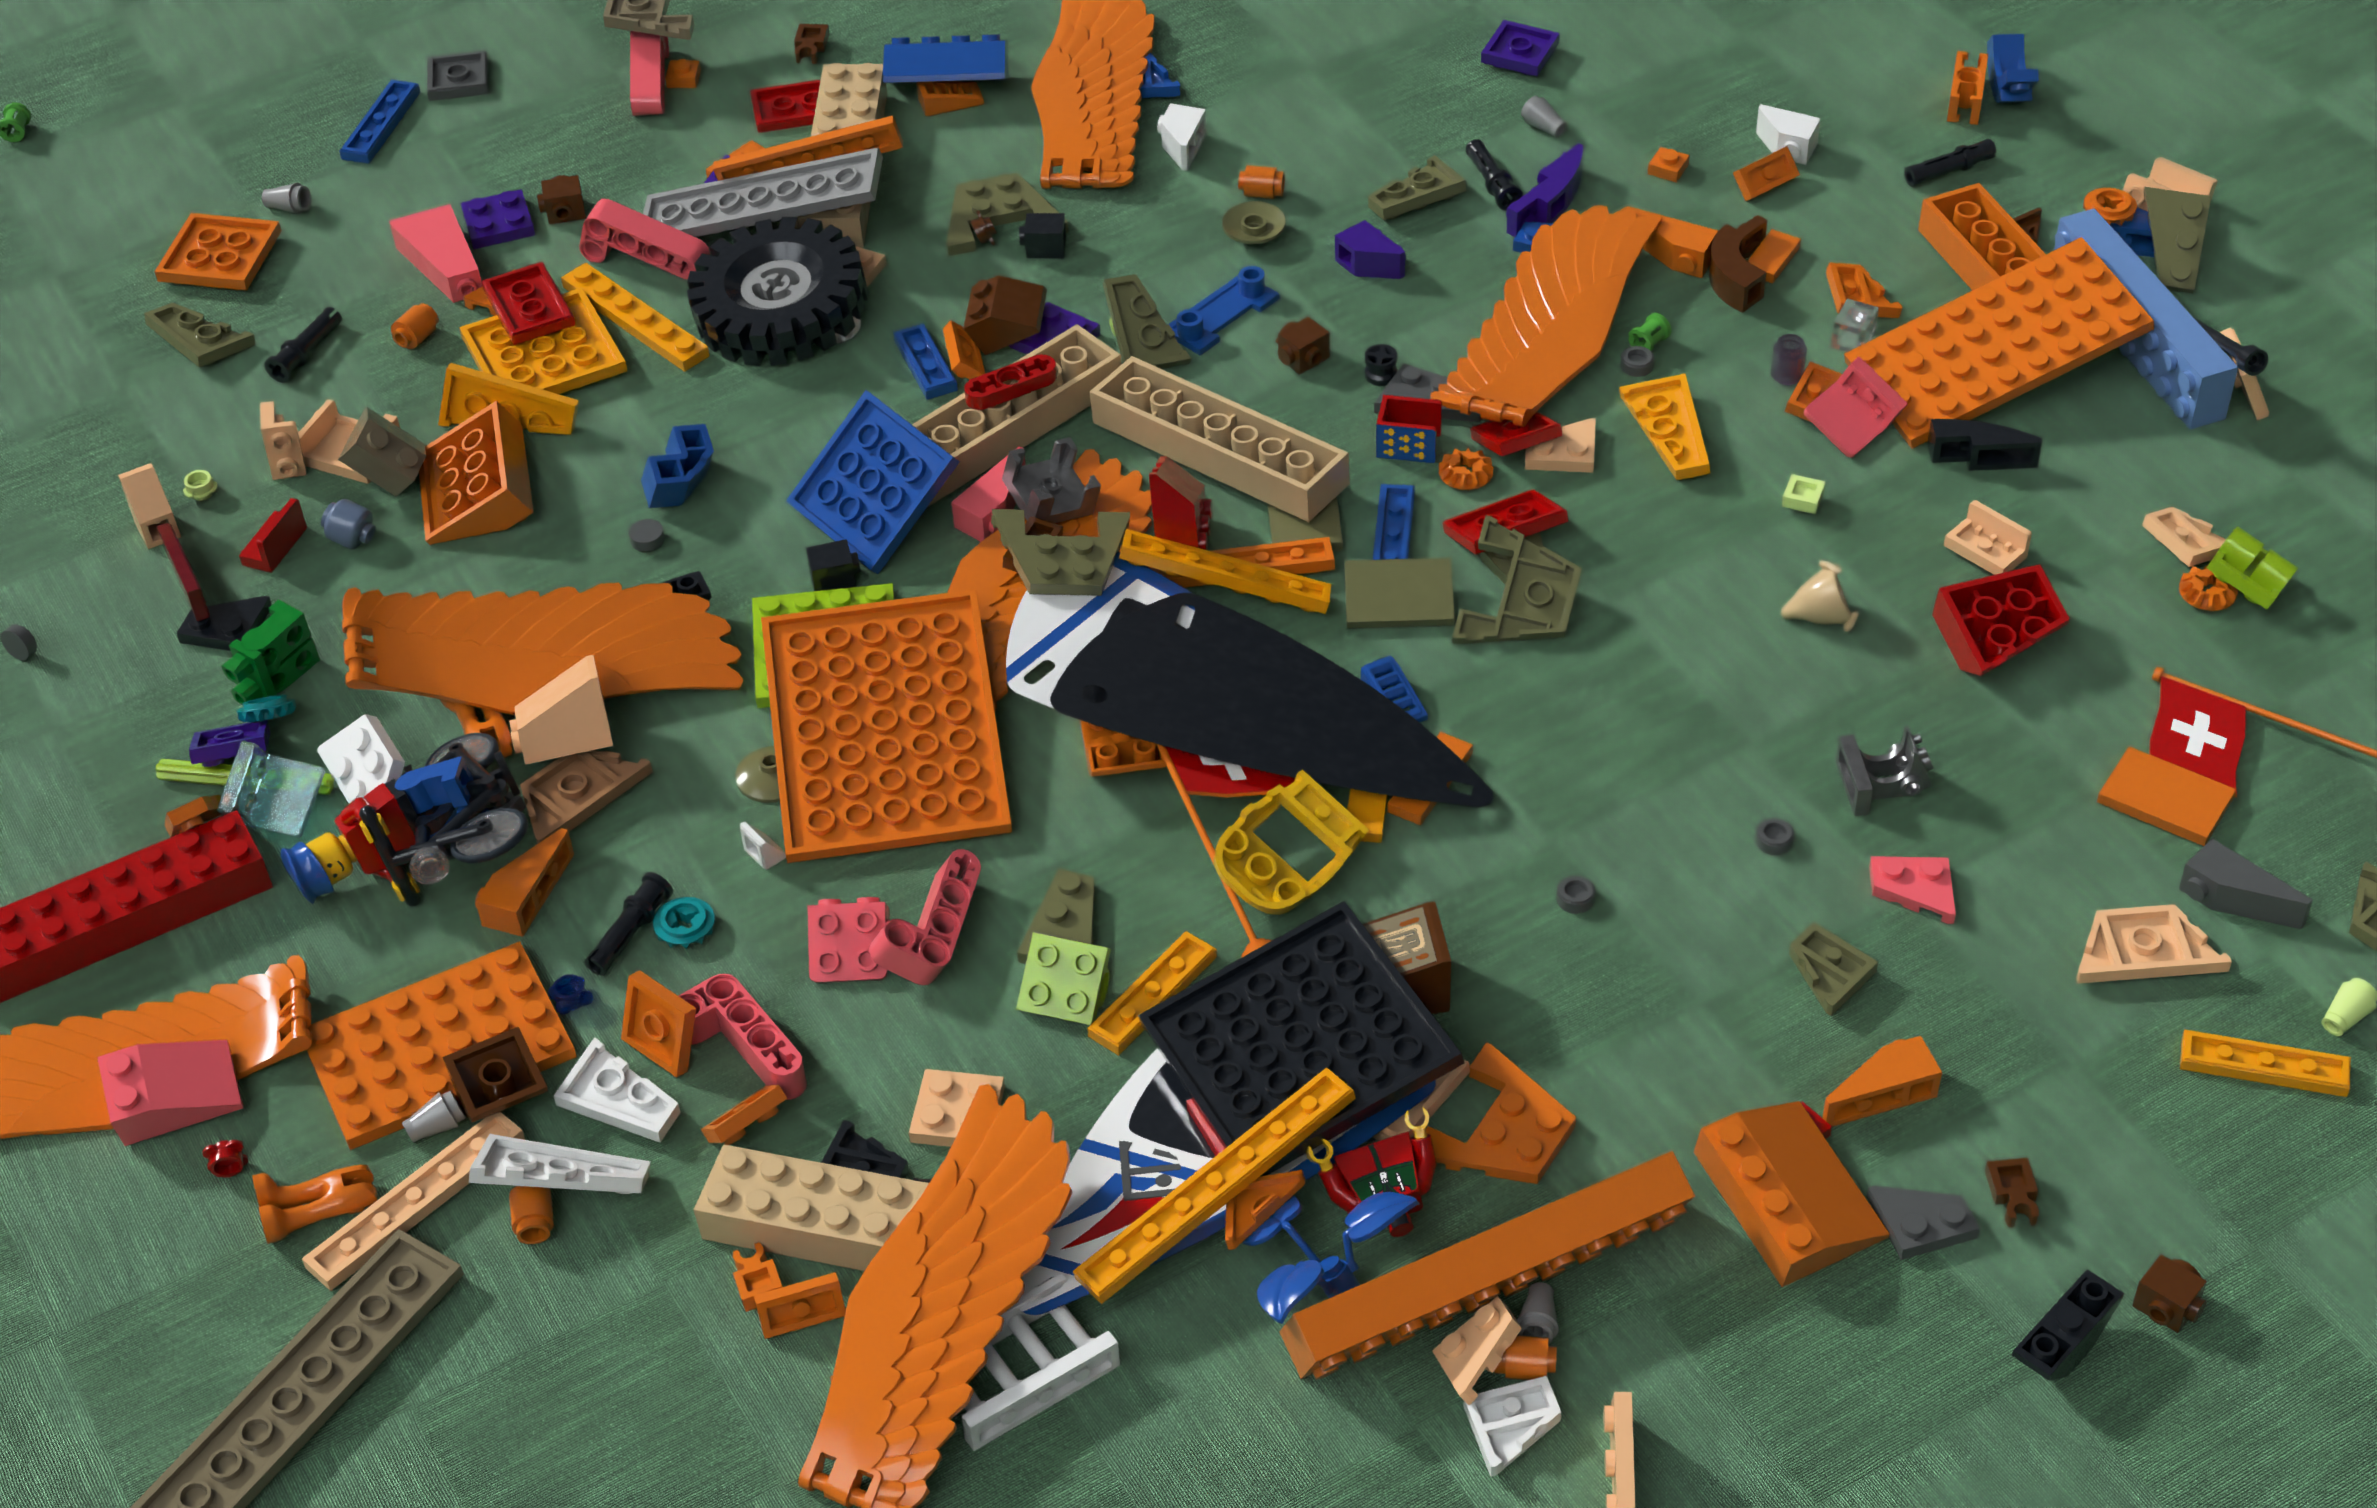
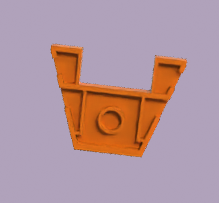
M1486 1042L1470 1065L1469 1077L1501 1091V1093L1466 1143L1428 1126L1426 1128V1134H1430L1432 1138L1436 1163L1445 1164V1169L1461 1171L1463 1167L1484 1170L1485 1176L1538 1184L1576 1127V1116L1492 1044Z

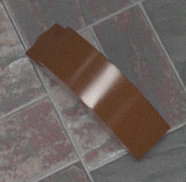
M1758 214L1746 223H1742L1737 229L1729 224H1725L1715 235L1711 247L1710 284L1721 300L1741 313L1764 298L1766 272L1745 260L1754 253L1766 237L1768 220Z

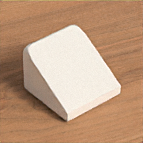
M745 821L740 824L744 850L763 869L767 870L786 858L785 851L767 834Z

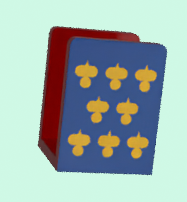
M1383 395L1376 423V457L1434 463L1436 460V437L1441 436L1442 401Z

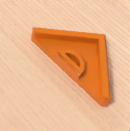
M1302 1170L1260 1176L1226 1203L1225 1242L1228 1250L1236 1249L1306 1184Z

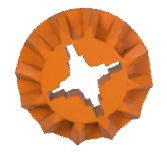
M2098 188L2085 196L2083 208L2085 211L2095 208L2109 225L2111 223L2122 225L2124 221H2132L2137 210V203L2129 193L2123 190Z
M1469 447L1466 451H1460L1455 448L1452 454H1444L1442 462L1439 463V476L1441 480L1455 489H1478L1486 485L1493 477L1494 467L1492 466L1491 457H1484L1482 450L1471 452ZM1460 465H1466L1468 468L1472 467V472L1464 466L1460 467Z
M2208 565L2202 570L2192 567L2189 573H2183L2179 583V592L2182 598L2193 607L2206 611H2219L2235 603L2238 590L2232 585L2218 580L2213 572L2206 568ZM2208 584L2214 585L2210 589H2207L2205 592L2203 591V586H2207Z

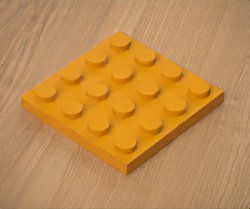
M582 287L561 294L574 316L576 325L513 345L497 315L459 327L461 337L481 372L556 394L578 389L628 371L625 359Z

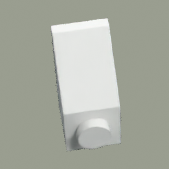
M1170 103L1165 114L1159 117L1157 131L1161 134L1162 147L1181 170L1188 171L1206 136V111L1201 108Z
M1760 104L1756 133L1772 153L1787 146L1794 162L1806 165L1818 144L1821 118Z

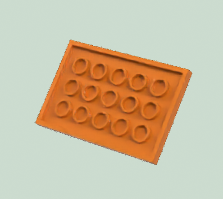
M520 941L315 1022L307 1028L312 1032V1046L306 1050L350 1150L403 1129L402 1122L410 1118L438 1092L443 1095L451 1090L460 1104L445 1066L444 1056L519 1027L540 1072L577 1057L575 1048Z

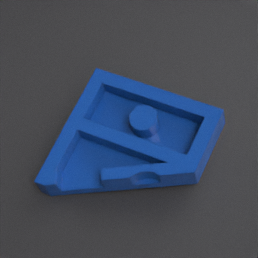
M1149 53L1145 57L1148 60V68L1143 74L1144 84L1139 89L1142 98L1180 96V83L1178 81L1172 82L1169 79L1167 69L1163 65L1158 64L1157 59Z

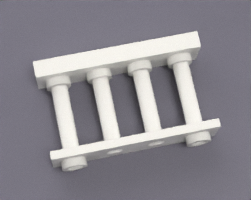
M1063 1272L1023 1294L1014 1306L1001 1315L1004 1318L1002 1331L984 1348L988 1355L985 1366L1004 1391L987 1401H981L974 1392L969 1404L965 1407L967 1413L962 1415L964 1436L973 1451L1120 1366L1118 1342L1113 1335L1107 1331L1096 1338H1091L1065 1305L1041 1315H1028L1019 1310V1308L1039 1297L1043 1299L1061 1288L1067 1282V1277ZM1048 1313L1051 1314L1077 1348L1060 1359H1054L1028 1325ZM1011 1334L1016 1336L1041 1369L1024 1380H1018L992 1346Z

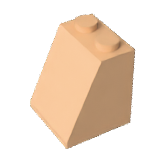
M594 655L586 656L516 705V719L509 720L515 754L523 753L525 765L613 746Z

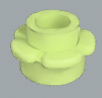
M195 470L184 478L185 488L183 492L188 498L203 501L210 498L217 489V482L213 481V477H211L208 471Z

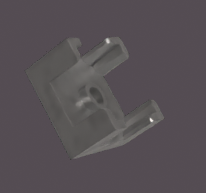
M1071 437L1055 441L1050 460L1022 466L1025 455L1024 448L1009 451L1002 481L1020 510H1024V516L1027 521L1032 516L1048 522L1058 523L1094 513L1101 485L1095 475L1090 476L1089 482L1085 487L1073 469L1078 450Z

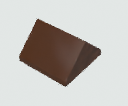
M519 1027L443 1057L463 1112L472 1123L548 1092V1087Z

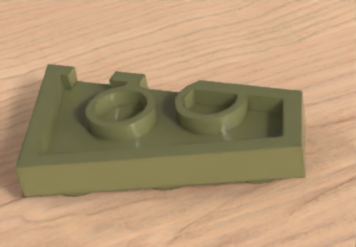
M2144 187V197L2147 204L2158 279L2170 291L2193 294L2211 196Z
M1058 869L1017 951L1019 963L1026 964L1033 932L1093 944L1092 930L1095 901V879L1093 876Z

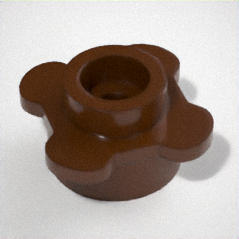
M976 211L978 218L970 222L981 245L988 241L991 242L992 246L996 245L992 236L997 234L990 217L988 216L983 219L980 211Z

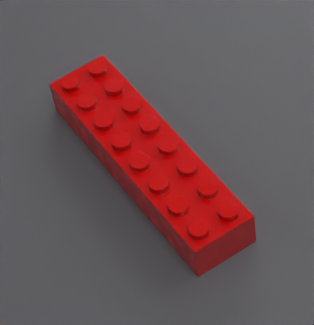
M238 811L230 812L1 907L0 1003L273 888L263 857Z

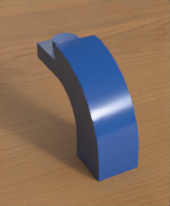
M2024 34L1992 35L1987 41L1989 82L1994 100L1997 103L2031 102L2032 88L2039 81L2038 69H2026Z

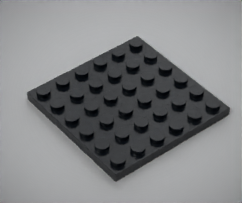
M1345 901L1138 1015L1141 1025L1225 1148L1326 1067L1354 1090L1356 1097L1354 1101L1328 1122L1320 1126L1261 1176L1269 1175L1306 1154L1308 1146L1312 1150L1323 1144L1322 1139L1329 1141L1464 1064L1460 1050Z

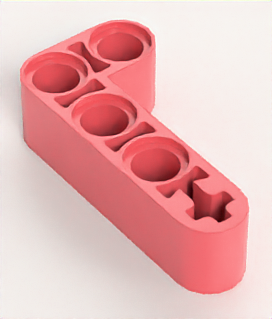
M630 31V102L633 116L660 115L665 113V58H669V43L666 36Z
M609 199L599 200L585 219L579 244L581 254L590 262L601 263L605 260L611 249L615 248L687 280L690 271H696L694 263L701 254L710 255L709 247L702 240Z
M957 849L951 853L934 876L917 926L901 919H892L886 923L869 948L870 956L876 964L918 985H929L937 978L951 960L981 871L980 861L975 854L965 849Z
M717 974L678 995L696 1008L691 1045L701 1043L722 1032L765 1085H780L787 1097L786 1100L795 1099L804 1093L807 1087V1080L800 1052L737 978L730 974Z

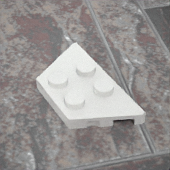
M366 714L321 744L317 749V752L331 775H333L334 780L349 804L358 797H364L382 783L385 784L393 779L397 781L402 775L405 764L404 759L376 716Z

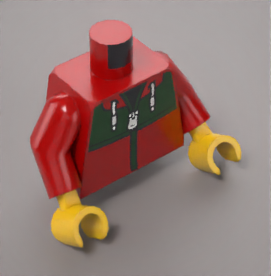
M1424 1107L1422 1108L1425 1121L1419 1126H1415L1410 1122L1409 1111H1406L1405 1123L1414 1132V1136L1411 1138L1407 1131L1334 1156L1335 1164H1332L1330 1161L1333 1155V1147L1325 1139H1322L1323 1145L1326 1148L1324 1158L1317 1159L1313 1155L1310 1146H1308L1306 1153L1307 1158L1311 1162L1319 1164L1321 1170L1318 1174L1331 1201L1348 1214L1363 1200L1381 1192H1396L1416 1198L1420 1205H1416L1387 1226L1390 1235L1393 1237L1404 1236L1413 1230L1414 1225L1409 1214L1420 1211L1423 1208L1422 1196L1430 1191L1437 1163L1430 1134H1426L1425 1128L1429 1123V1113Z

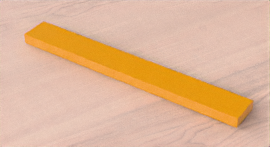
M1326 1067L1073 1270L1075 1279L1098 1302L1103 1304L1291 1152L1320 1126L1328 1122L1356 1099L1354 1090Z

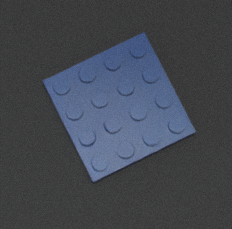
M865 390L789 495L786 502L834 541L847 539L850 553L857 552L859 561L874 573L879 574L960 461L872 393Z

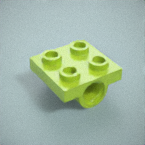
M2237 526L2226 538L2206 568L2213 572L2218 580L2230 584L2242 592L2248 601L2260 605L2267 610L2298 567L2274 550H2265L2263 548L2264 543Z
M1033 932L1016 1010L1091 1025L1096 1020L1098 1008L1103 1005L1108 992L1110 972L1107 966L1111 949Z

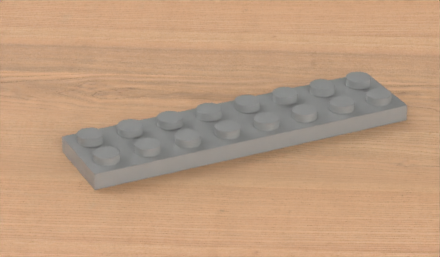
M873 148L647 195L643 214L689 235L698 237L738 229L743 226L747 228L755 225V222L771 219V222L781 220L782 217L806 216L826 210L865 204L876 199L883 156L879 148Z

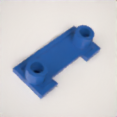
M1247 266L1239 271L1238 276L1195 306L1179 312L1176 319L1170 322L1169 325L1174 331L1175 338L1179 344L1201 356L1220 342V336L1216 333L1252 308L1261 313L1280 299V293L1265 285L1264 270L1257 266Z

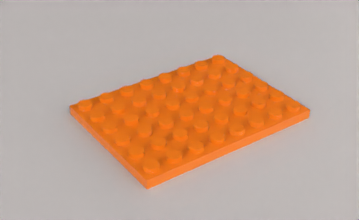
M976 589L761 617L787 863L1012 832Z

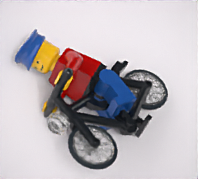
M470 733L456 737L437 748L429 756L424 767L413 770L410 764L404 767L405 772L402 773L397 781L393 779L385 784L382 783L364 797H358L347 805L334 820L341 834L339 837H336L331 832H327L306 844L299 841L290 849L282 848L280 856L283 865L305 899L314 904L317 897L333 893L334 888L332 885L350 876L353 872L352 863L356 862L364 874H374L389 880L398 899L401 902L405 901L410 907H415L420 903V896L418 894L420 889L416 881L422 884L438 883L448 873V860L457 859L469 864L481 863L495 859L514 848L526 834L528 828L526 816L521 811L512 808H499L490 811L488 809L489 807L497 808L506 803L505 796L509 792V787L514 797L521 794L502 752L498 751V742L493 736L486 733ZM496 759L500 768L488 772L486 768ZM410 864L411 874L405 871L403 865Z

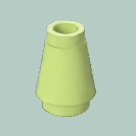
M2352 978L2350 981L2343 982L2325 1017L2321 1021L2323 1027L2334 1036H2342L2344 1032L2376 1009L2377 991L2370 983L2360 978Z

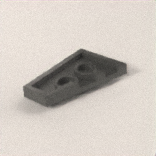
M1403 363L1374 402V413H1379L1383 395L1430 399L1431 392L1438 391L1439 384H1447V377ZM1442 406V419L1480 422L1482 420L1481 414L1472 412L1470 415L1461 414L1460 411Z

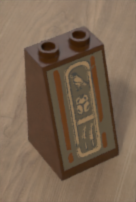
M1426 902L1364 923L1363 926L1430 1013L1450 1012L1451 958L1436 902Z

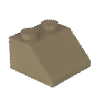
M366 407L338 460L397 497L414 482L426 458V450L423 442Z

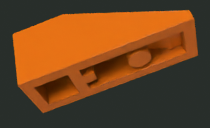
M1634 208L1637 211V217L1653 213ZM1660 215L1662 222L1643 249L1671 270L1703 278L1710 266L1712 242L1718 230Z
M559 829L493 873L485 887L479 889L475 898V907L478 910L483 927L521 937L525 935L574 856L567 829Z
M1921 1036L1906 1040H1895L1878 1050L1826 1097L1822 1118L1833 1127L1936 1098L1938 1096L1942 1071Z

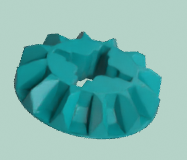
M275 695L244 702L243 707L237 709L236 712L238 720L251 723L291 714L296 708L295 699H287V695Z
M681 897L665 903L658 909L653 919V928L659 942L666 941L670 948L681 944L687 950L689 943L697 942L702 944L705 935H712L713 924L716 921L713 909L707 902L695 897ZM677 918L687 924L691 923L692 927L678 926Z

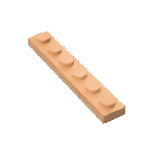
M501 1111L485 1117L304 1256L302 1261L305 1268L326 1288L332 1291L359 1270L398 1229L405 1233L467 1186L469 1184L470 1167L489 1134L525 1140L523 1130Z

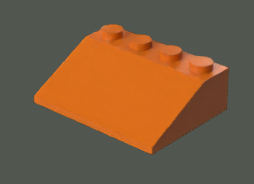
M498 401L490 404L425 446L426 458L419 470L425 541L428 544L432 545L507 530L534 513L523 427Z
M1800 1101L1736 1112L1700 1129L1694 1148L1695 1156L1781 1287L1889 1238L1890 1233Z

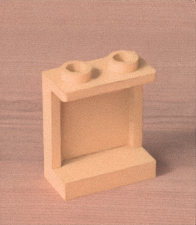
M2159 157L2155 159L2148 178L2134 173L2129 174L2123 191L2129 193L2136 200L2138 208L2148 212L2144 197V187L2208 195L2212 199L2218 180Z
M327 399L305 426L298 431L305 466L369 484L371 480L338 460L358 420L340 415L333 400ZM390 414L383 416L400 428L397 416Z

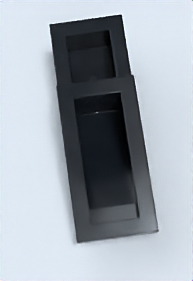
M1931 419L1927 446L1932 463L1966 462L1968 471L2038 468L2043 442L2041 437L2002 425L1960 419Z

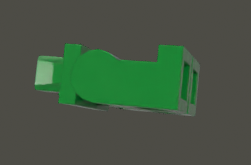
M279 599L269 607L271 616L259 627L247 631L241 641L235 639L229 644L232 657L221 666L224 675L237 684L231 690L233 698L242 705L250 700L277 695V693L285 690L320 661L313 638L310 637L312 635L304 613Z

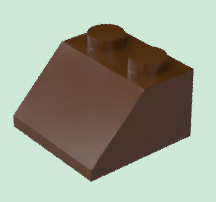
M1001 275L988 280H981L971 288L963 329L985 356L1037 334L1041 328L1047 289L1043 285Z

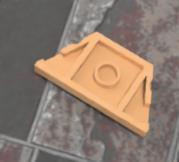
M2175 904L2097 910L2076 980L2077 984L2221 973L2229 972L2232 961L2226 953L2219 955L2207 944L2208 936L2198 926L2191 924L2187 916Z

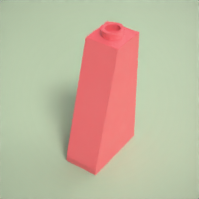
M451 204L389 220L396 249L453 303L464 300L463 296L482 287L479 269Z

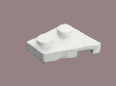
M1547 1376L1478 1393L1477 1398L1472 1404L1468 1405L1465 1401L1463 1404L1490 1477L1498 1475L1561 1421V1410Z

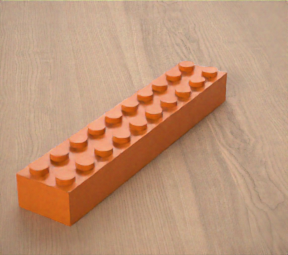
M1672 1150L1296 1312L1279 1331L1300 1378L1302 1379L1313 1374L1315 1379L1319 1380L1338 1371V1366L1345 1363L1350 1357H1352L1354 1363H1358L1377 1353L1376 1349L1385 1345L1389 1340L1392 1347L1397 1346L1415 1337V1332L1424 1328L1426 1324H1428L1430 1330L1447 1324L1453 1320L1452 1316L1463 1310L1462 1308H1466L1468 1314L1475 1312L1491 1302L1490 1299L1501 1294V1291H1503L1505 1297L1514 1295L1527 1288V1283L1538 1278V1275H1540L1542 1281L1548 1280L1564 1272V1267L1575 1262L1576 1259L1579 1265L1602 1255L1601 1251L1610 1247L1613 1243L1616 1249L1637 1240L1639 1238L1638 1235L1649 1228L1652 1233L1660 1231L1675 1223L1674 1219L1687 1212L1684 1206L1695 1197V1194Z

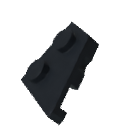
M260 596L207 606L210 613L209 618L200 621L196 620L191 609L176 633L179 642L231 651L229 644L235 639L241 641L247 631L259 627L264 622L270 612L269 607L272 605L270 597Z
M843 1120L821 1162L899 1178H906L908 1174L907 1160L895 1152L886 1150L883 1144L873 1137L867 1140L855 1132V1125L847 1120Z

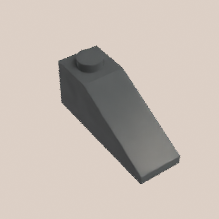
M2213 838L2185 864L2179 890L2211 910L2302 929L2305 926L2313 899Z

